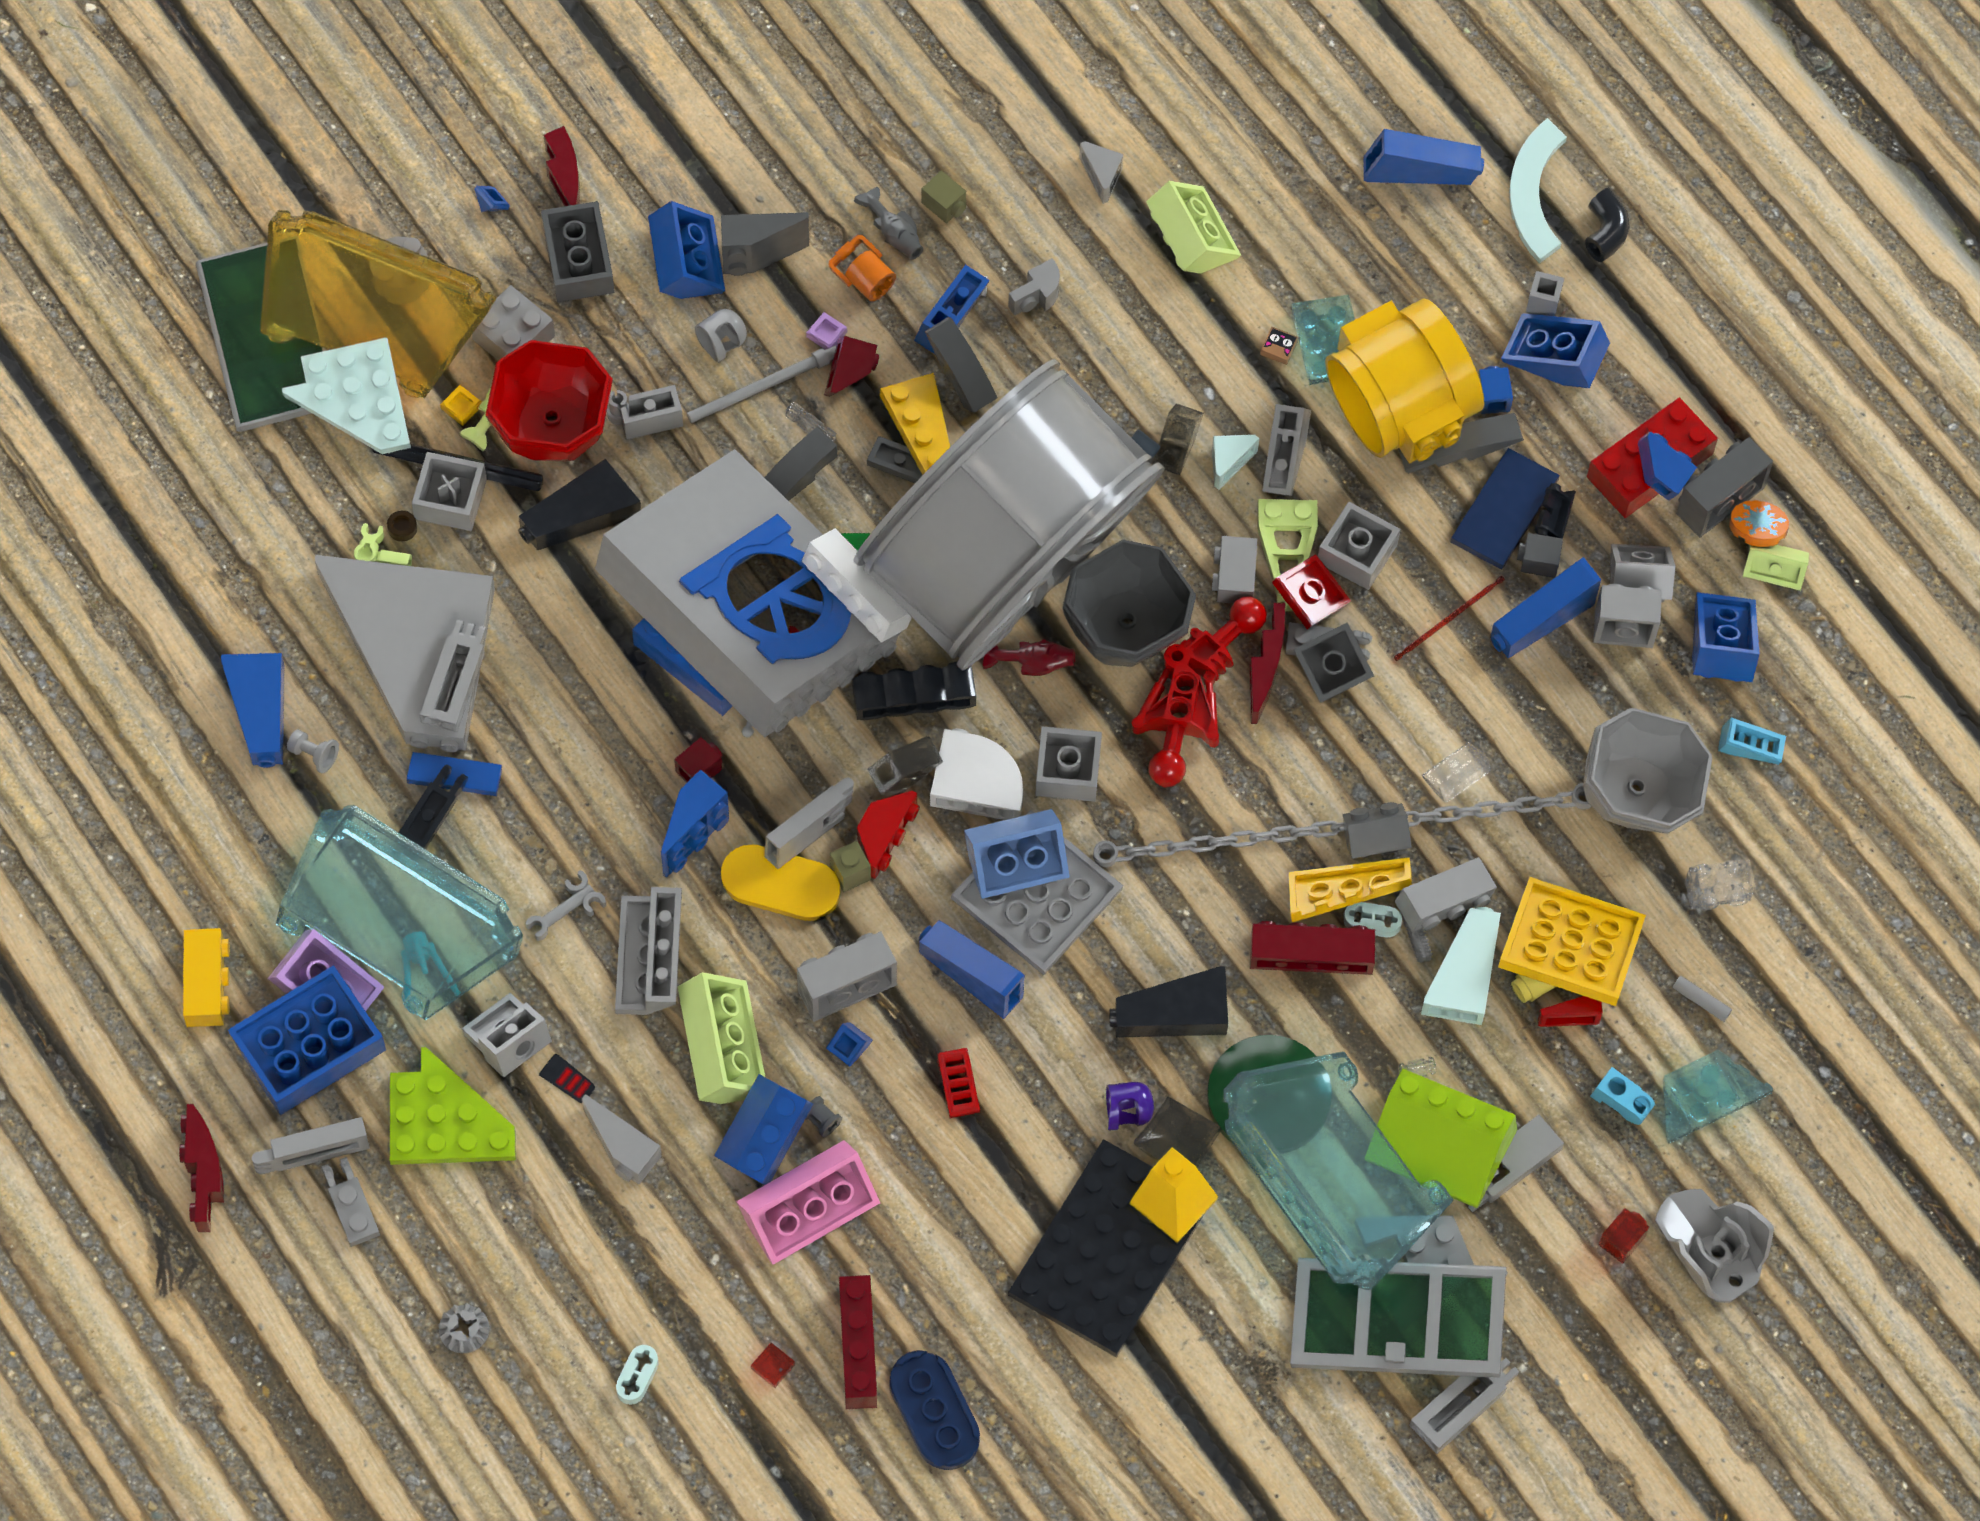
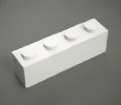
M836 529L811 541L802 562L866 626L869 632L882 643L907 629L912 617L864 571L866 564L857 566L854 563V557L858 551Z

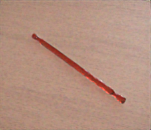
M1500 576L1494 583L1485 587L1408 645L1404 651L1395 655V661H1399L1403 655L1412 651L1493 590L1496 585L1505 581L1504 577Z

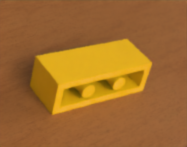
M221 928L184 930L183 1017L187 1027L224 1026V1015H229V997L224 996V986H229L230 976L229 968L224 967V957L230 956L229 939H224Z

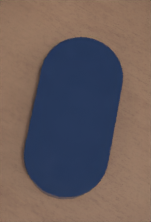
M916 1350L900 1357L891 1371L889 1388L920 1455L927 1463L938 1469L954 1470L963 1467L974 1458L978 1451L980 1431L950 1367L943 1358L936 1354L928 1353V1351Z

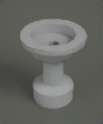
M297 729L289 737L287 750L296 755L302 751L312 755L317 771L325 773L332 767L337 758L339 743L331 739L328 742L324 741L317 745L308 741L307 733Z

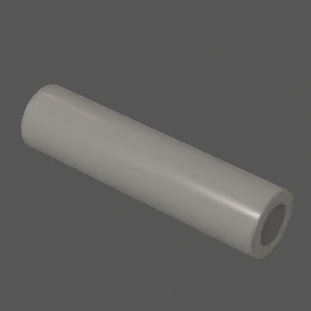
M1680 976L1672 987L1723 1022H1725L1732 1011L1730 1007L1683 976Z

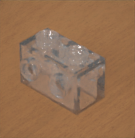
M1750 859L1729 860L1723 863L1700 864L1689 867L1685 879L1691 909L1712 910L1718 907V905L1724 904L1741 906L1751 901L1756 888Z

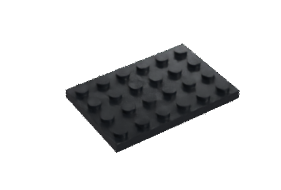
M1103 1139L1011 1286L1008 1296L1117 1358L1203 1216L1176 1243L1130 1204L1131 1199L1153 1167Z

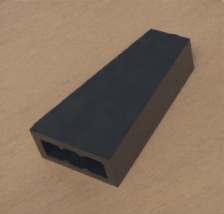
M604 459L519 515L520 528L518 532L527 544L532 543L537 550H541L621 523L641 510V502L610 463Z
M1219 966L1116 997L1115 1008L1109 1009L1110 1027H1116V1038L1227 1035L1228 1006L1225 966Z

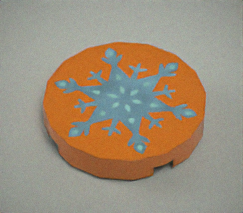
M1758 500L1745 501L1736 505L1731 511L1729 527L1733 535L1737 538L1739 536L1744 538L1745 543L1751 546L1769 547L1777 545L1781 539H1785L1789 529V519L1785 512L1771 503Z

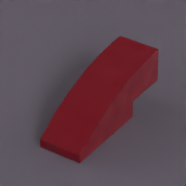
M562 126L543 136L545 150L551 159L546 161L547 177L565 207L580 204V182L572 141L565 126Z

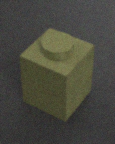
M941 170L921 188V203L947 224L953 217L957 218L965 211L967 191Z
M858 841L830 853V868L837 875L843 892L871 880V865Z

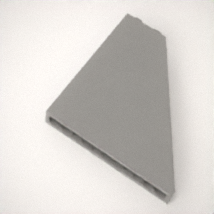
M315 555L317 573L406 744L416 748L439 747L447 752L466 751L481 666L458 732L421 723L420 712L447 635H452L456 621H464L463 633H465L468 623L475 624L474 636L477 635L480 626L487 627L488 630L495 592L493 576ZM486 631V635H485V638H484V641H483L484 647H485V641H486L487 631ZM455 653L449 671H459V674H461L463 668L456 665L460 654Z

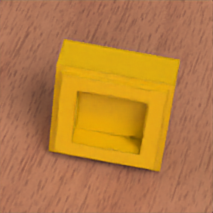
M459 385L440 404L441 410L463 426L479 410L478 407L482 401Z

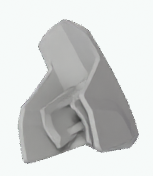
M1702 1189L1684 1190L1669 1196L1663 1202L1656 1215L1655 1222L1689 1272L1693 1281L1708 1297L1712 1298L1715 1302L1730 1303L1757 1285L1762 1265L1769 1256L1774 1232L1771 1222L1751 1205L1738 1201L1718 1207ZM1729 1278L1737 1280L1740 1286H1732L1729 1283Z

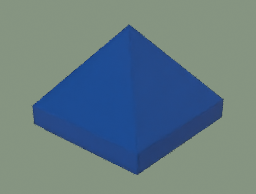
M475 187L481 212L508 210L510 208V204L495 187Z

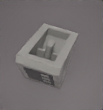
M1086 141L1080 143L1079 158L1104 204L1109 201L1122 171L1123 154Z

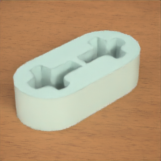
M1360 902L1346 907L1344 924L1347 928L1355 925L1366 926L1368 929H1375V936L1393 937L1400 931L1402 915L1396 908L1391 906ZM1355 912H1361L1362 918L1360 922H1354L1353 916ZM1386 916L1392 917L1391 921L1393 923L1391 927H1385L1384 920Z
M640 1345L634 1348L617 1380V1396L625 1404L632 1405L640 1402L654 1377L659 1363L657 1353L651 1346ZM645 1354L649 1355L651 1364L645 1363L641 1372L637 1371L639 1368L637 1357L643 1358ZM634 1377L637 1378L636 1389L638 1392L632 1391L630 1395H626L623 1386H630Z

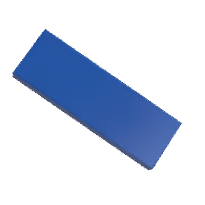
M412 752L407 775L408 784L428 786L430 782L433 783L441 769L447 764L452 767L450 777L441 787L442 789L451 790L456 779L461 774L468 776V781L462 790L463 792L497 796L502 765Z

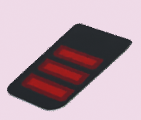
M554 1054L539 1073L540 1077L579 1103H582V1098L585 1094L590 1096L595 1090L594 1084L558 1054Z

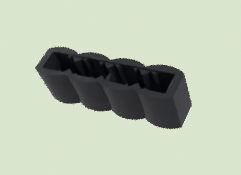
M955 661L943 668L923 665L914 671L895 668L883 675L875 674L874 672L860 673L858 677L852 679L857 720H874L886 716L899 717L915 713H934L946 709L960 710L976 706V690L972 666L962 671L957 666L958 661Z

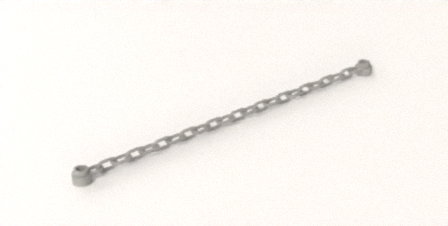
M1580 783L1573 791L1558 793L1555 797L1540 798L1538 796L1517 798L1514 802L1499 803L1497 801L1479 802L1473 807L1459 808L1457 806L1436 808L1432 812L1418 813L1417 811H1406L1407 816L1413 815L1412 820L1414 822H1408L1409 827L1426 821L1435 820L1438 823L1458 821L1461 817L1467 816L1479 818L1494 817L1508 811L1528 813L1550 806H1557L1559 808L1577 807L1583 810L1589 809L1592 806L1588 801L1583 802L1579 799V796H1585L1583 783ZM1572 796V803L1562 804V797ZM1536 800L1534 802L1535 807L1522 809L1523 804L1521 802ZM1495 805L1493 807L1495 812L1481 813V807ZM1454 810V817L1441 818L1442 814L1440 812ZM1322 821L1313 823L1308 827L1299 828L1292 825L1272 828L1270 831L1258 833L1252 830L1233 832L1230 836L1217 838L1206 835L1192 837L1189 841L1175 843L1170 840L1151 842L1148 846L1134 848L1130 845L1116 846L1110 841H1101L1094 847L1093 859L1100 867L1107 868L1114 865L1115 862L1129 861L1136 856L1164 857L1173 855L1178 851L1205 852L1227 845L1238 848L1253 846L1257 842L1268 840L1277 843L1294 841L1298 837L1310 835L1317 838L1329 837L1345 831L1344 822ZM1332 825L1330 827L1332 832L1318 833V826ZM1291 830V837L1277 838L1279 836L1277 831ZM1250 835V842L1236 843L1238 841L1236 836ZM1209 840L1208 847L1195 848L1197 846L1195 841ZM1168 845L1167 852L1154 853L1156 851L1154 846ZM1127 850V856L1117 857L1118 851ZM1103 853H1107L1111 857L1107 860H1104L1100 857V855Z

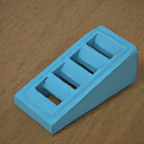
M1731 717L1722 727L1718 751L1779 765L1782 762L1786 736ZM1745 737H1749L1748 744L1744 743ZM1757 739L1761 740L1760 748L1756 747ZM1769 742H1773L1772 753L1767 751Z

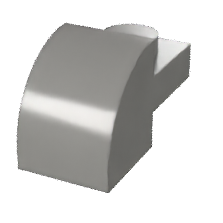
M1053 258L1027 272V284L1009 293L1008 307L1014 316L1021 312L1031 311L1038 303H1040L1044 311H1047L1054 305L1059 294L1060 273Z

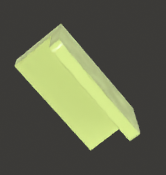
M1750 545L1743 577L1801 591L1808 566L1809 553L1781 545L1769 547Z

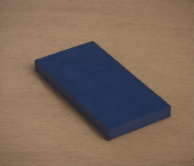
M1508 448L1454 532L1450 542L1502 570L1541 509L1546 488L1551 483H1557L1560 475Z

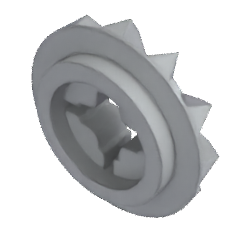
M468 1303L459 1306L453 1305L450 1310L443 1313L442 1319L438 1324L442 1343L456 1353H470L479 1349L489 1335L487 1317L479 1307L476 1308ZM459 1318L464 1320L466 1324H473L468 1328V1339L462 1331H455L459 1328Z

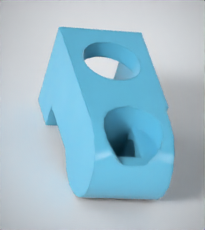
M1611 1067L1590 1095L1591 1098L1599 1103L1603 1101L1619 1112L1627 1121L1636 1125H1640L1655 1105L1654 1100L1641 1090L1642 1088L1613 1067Z

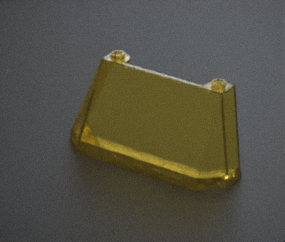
M278 210L268 224L260 333L267 335L271 341L276 343L291 341L296 336L328 350L387 337L396 377L400 378V387L410 397L425 398L496 302V296L492 292L485 293L481 289L482 282L474 275L317 212L304 211L302 216H290L291 213L288 210Z

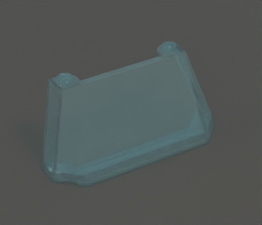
M355 805L345 806L342 810L334 811L333 809H327L321 812L281 901L275 924L283 932L294 936L302 935L307 927L315 929L328 941L403 988L401 998L405 1008L410 1013L416 1014L424 1020L429 1019L501 967L514 960L518 956L523 939L519 926H513L506 913L510 909L503 898Z
M1345 1052L1239 1072L1223 1090L1224 1102L1228 1103L1229 1119L1225 1120L1227 1135L1331 1279L1340 1284L1359 1285V1288L1365 1290L1373 1289L1453 1202L1452 1197L1440 1182L1429 1180L1421 1186L1351 1091L1358 1083V1071Z

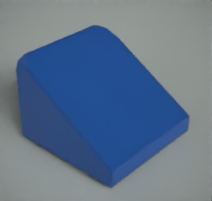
M847 1022L842 1023L826 1049L850 1067L873 1040L855 1025Z

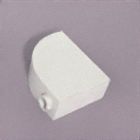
M959 728L952 730L944 729L930 793V806L1002 820L1020 817L1023 804V781L1020 770L1012 756L999 744L983 736L970 734L968 731Z

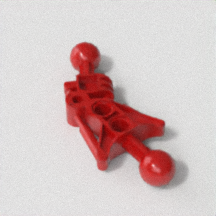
M1242 597L1236 600L1230 608V620L1213 636L1206 630L1202 632L1198 628H1192L1189 639L1183 640L1180 644L1171 645L1165 650V669L1158 682H1155L1137 717L1132 720V731L1134 734H1142L1149 730L1166 732L1163 749L1153 755L1148 765L1150 777L1157 785L1174 787L1184 778L1186 763L1180 755L1184 735L1201 738L1212 748L1219 745L1216 693L1213 692V684L1219 680L1218 674L1223 675L1226 673V667L1232 668L1234 666L1232 657L1226 647L1241 633L1253 634L1261 630L1266 622V608L1260 600L1254 597ZM1200 676L1204 677V684L1206 685V693H1205V690H1204V687H1203L1202 680H1201V677H1200ZM1167 678L1172 680L1169 693L1160 699L1165 689L1164 684ZM1183 686H1189L1192 689L1189 691H1182L1179 688ZM1178 712L1186 714L1184 717L1181 718L1173 716L1175 713Z

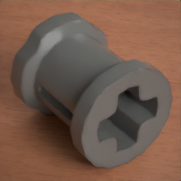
M817 1096L811 1101L813 1106L805 1120L809 1119L820 1129L819 1134L822 1137H827L840 1125L842 1117L839 1114H834L824 1104V1099L821 1096Z

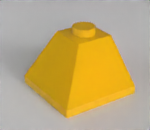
M1171 1147L1151 1169L1131 1199L1130 1204L1178 1243L1218 1200V1196L1197 1167Z

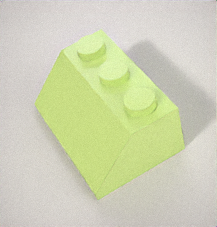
M1168 181L1146 201L1151 210L1152 219L1159 225L1164 234V241L1171 247L1176 257V263L1183 271L1201 274L1236 260L1241 256L1204 186Z

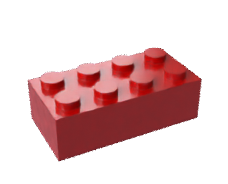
M1680 397L1590 461L1587 478L1624 518L1630 516L1659 494L1648 486L1644 480L1638 441L1641 437L1650 431L1660 434L1668 441L1670 447L1688 455L1691 463L1696 467L1714 454L1718 437Z

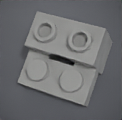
M511 993L462 1028L464 1036L483 1053L485 1061L503 1077L552 1042L545 1019L527 1002L522 1004Z

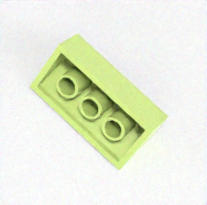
M702 972L677 986L699 1101L725 1104L745 1100L758 1074L765 1077L747 981Z

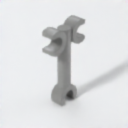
M583 871L577 872L578 878L582 881L580 885H572L568 879L565 881L566 890L572 894L571 897L543 917L531 916L525 922L528 930L535 925L542 927L535 934L537 941L545 939L548 935V927L582 903L584 912L590 917L594 915L593 909L589 906L591 902L596 901L603 908L606 907L605 897L603 894L593 890L588 884L587 875Z

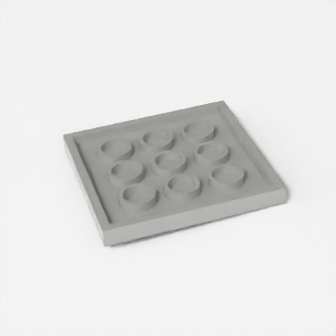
M1030 810L1026 815L1032 814L1034 812ZM1064 836L1069 878L981 899L972 872L951 895V899L1043 975L1047 973L1123 889V885Z

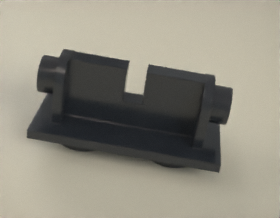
M1551 483L1546 488L1542 506L1547 511H1540L1538 522L1534 529L1536 534L1563 539L1576 493L1575 490L1563 492L1561 486L1557 483Z

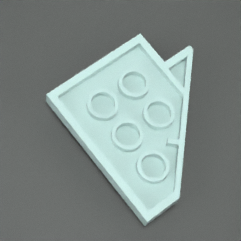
M387 337L301 356L306 383L282 388L285 398L381 454L411 448Z

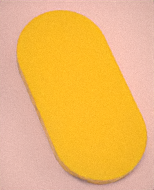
M753 844L740 846L726 856L721 867L722 884L732 899L742 904L803 921L818 920L820 917L834 911L840 899V883L837 875L830 867L814 860L795 856L781 868L777 869L765 858L764 846Z

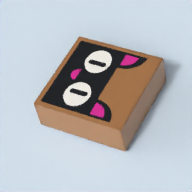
M1271 327L1261 348L1260 355L1287 365L1299 337Z

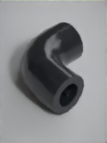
M1609 187L1600 191L1588 205L1589 209L1598 217L1601 226L1598 231L1585 239V245L1591 257L1598 262H1603L1614 255L1625 243L1630 229L1628 211L1620 198Z

